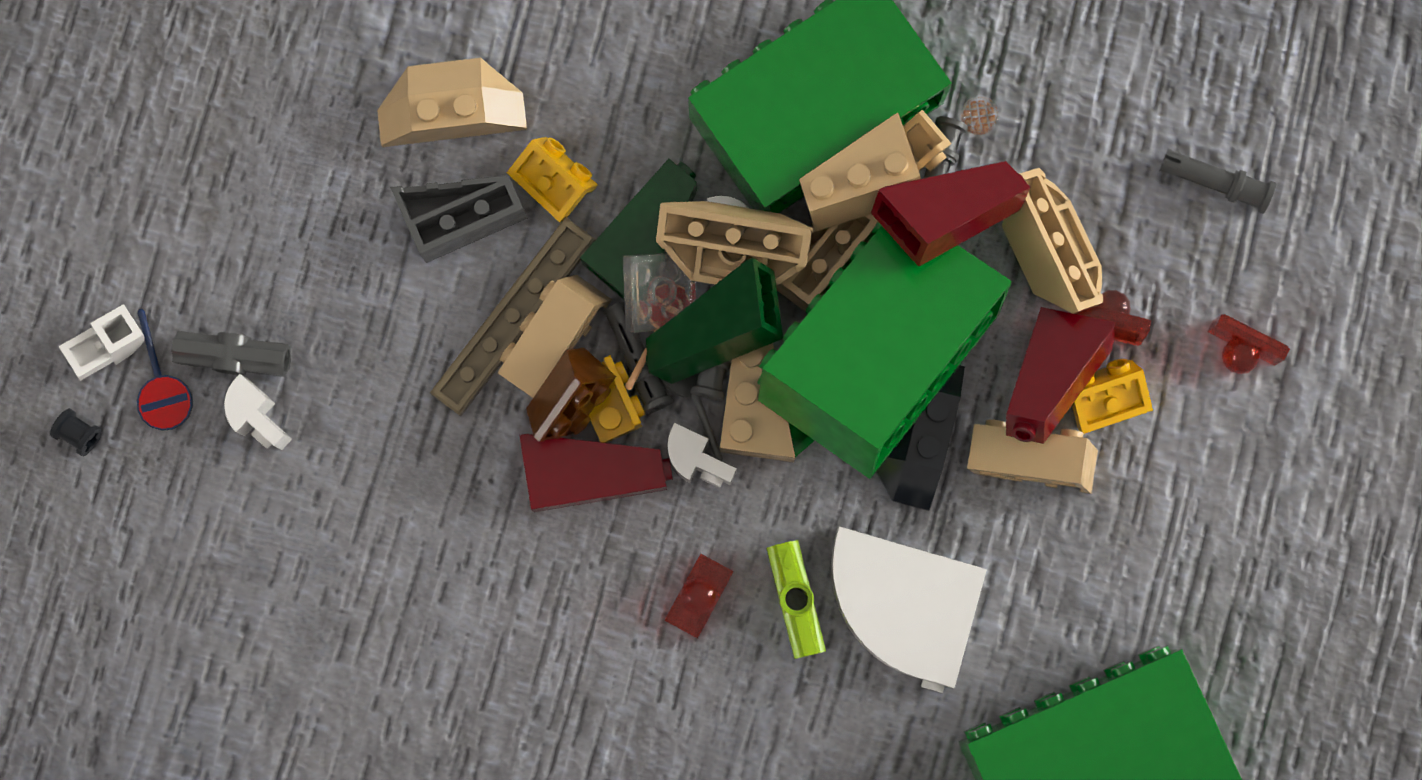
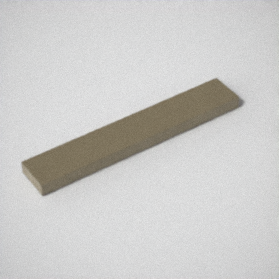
M565 217L437 382L430 394L459 416H462L502 364L500 358L510 343L514 342L516 344L523 334L520 326L530 312L536 313L543 301L539 298L544 288L552 280L556 282L558 279L569 277L581 261L580 257L592 245L595 238Z

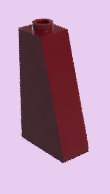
M1007 161L885 186L879 189L871 214L919 267L1020 211L1031 187L1026 183L1021 174L1017 173Z
M1044 307L1040 308L1006 413V436L1014 437L1023 442L1045 443L1112 351L1115 322Z
M533 434L519 435L530 506L534 513L667 490L666 481L673 480L670 458L662 459L660 449L568 438H554L539 442Z

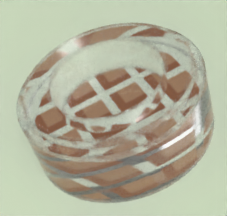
M975 96L969 99L961 111V122L968 126V132L975 135H983L990 132L996 125L999 117L997 105L985 96Z

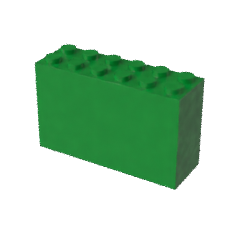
M825 0L815 8L814 15L805 21H802V19L793 21L783 30L784 35L773 42L771 39L761 42L753 49L752 56L743 62L740 59L731 62L721 71L722 76L711 83L709 80H705L691 90V96L688 97L690 120L752 209L781 213L804 197L800 178L898 112L904 126L921 110L928 115L944 104L952 82L893 0Z
M879 222L875 225L872 232L874 235L868 243L863 240L855 248L850 258L852 262L847 268L840 267L829 281L828 286L830 288L823 296L817 294L812 299L806 309L807 316L802 322L795 321L791 324L783 337L785 342L777 351L771 349L766 354L760 364L762 374L757 382L760 385L759 402L869 479H871L928 404L934 399L997 319L1012 282L958 245L918 267Z
M1168 645L1163 647L1156 646L1138 654L1141 661L1134 664L1133 661L1127 663L1122 661L1103 670L1106 676L1100 679L1097 677L1090 678V676L1070 684L1071 692L1062 695V692L1046 694L1034 700L1036 707L1028 711L1026 708L1021 709L1018 707L999 716L1001 723L994 726L981 723L964 731L967 738L958 741L975 780H1242L1183 650H1170Z

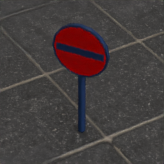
M139 309L137 314L145 338L154 378L148 380L140 389L137 397V411L141 419L148 426L161 431L173 430L183 425L190 417L193 408V397L188 386L182 380L169 375L162 376L145 311Z

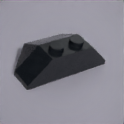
M960 365L876 471L892 502L927 511L930 510L943 470L961 398L965 366Z

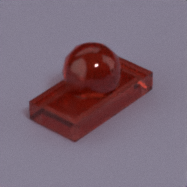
M1108 290L1101 293L1103 295V303L1074 313L1115 322L1114 340L1136 346L1141 345L1150 332L1152 321L1130 315V301L1124 293L1118 290Z
M1222 314L1214 319L1207 331L1227 342L1223 348L1222 360L1226 368L1237 374H1246L1254 370L1259 358L1275 366L1285 360L1290 350L1289 346L1226 314Z
M700 553L664 621L698 639L734 571Z

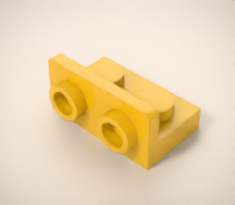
M550 137L532 139L506 173L558 222H562L587 193L593 192L597 188L598 184L591 179L592 173L584 165L578 162L574 163L565 154V148L557 140Z
M611 355L604 357V361L601 362L616 376L609 386L611 392L605 401L595 406L589 414L599 441L602 443H608L641 428L642 424L639 418L645 415L637 395L629 397L624 384L627 383L629 377L622 362L619 361L614 364Z
M1128 359L1113 360L1106 365V368L1097 370L1072 404L1077 428L1084 434L1153 411L1144 371L1135 362Z

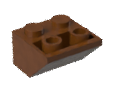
M587 349L566 350L526 408L533 436L540 442L554 438L559 439L572 434L577 435L582 432L590 422V417L588 416L594 407L600 405L611 392L609 386L616 376Z

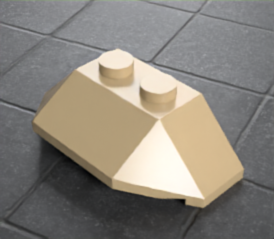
M482 58L408 66L377 110L382 147L527 130L523 93Z
M1040 168L1019 173L1031 188L1021 210L1005 218L1002 228L1033 294L1073 314L1103 303V295L1101 294L1102 266L1070 199L1053 182L1045 178V173Z
M709 201L667 202L660 204L656 242L662 249L666 250L672 260L691 281L715 285L746 260L754 258L774 270L777 286L807 266L812 228L780 213Z

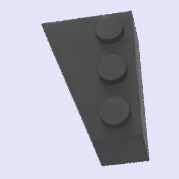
M509 175L465 179L454 183L438 184V182L426 183L424 186L390 187L418 252L426 263L528 219Z

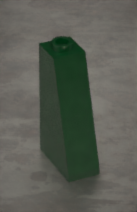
M669 158L580 257L584 267L637 312L643 307L645 297L650 292L668 254L656 242L660 204L667 202H692L697 192V182L694 180L696 174L683 162L680 161L676 165Z
M754 258L746 260L647 337L646 364L649 373L673 384L783 339L774 270Z

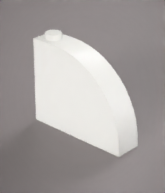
M838 527L832 548L831 578L838 608L852 634L868 652L885 665L903 674L921 679L922 688L943 693L945 687L955 688L987 569Z

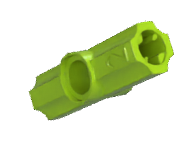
M789 541L767 547L766 550L779 598V605L782 610L794 659L826 652L814 604V595L809 585L799 541ZM799 589L805 593L807 602L803 609L792 610L787 606L785 597L788 591Z

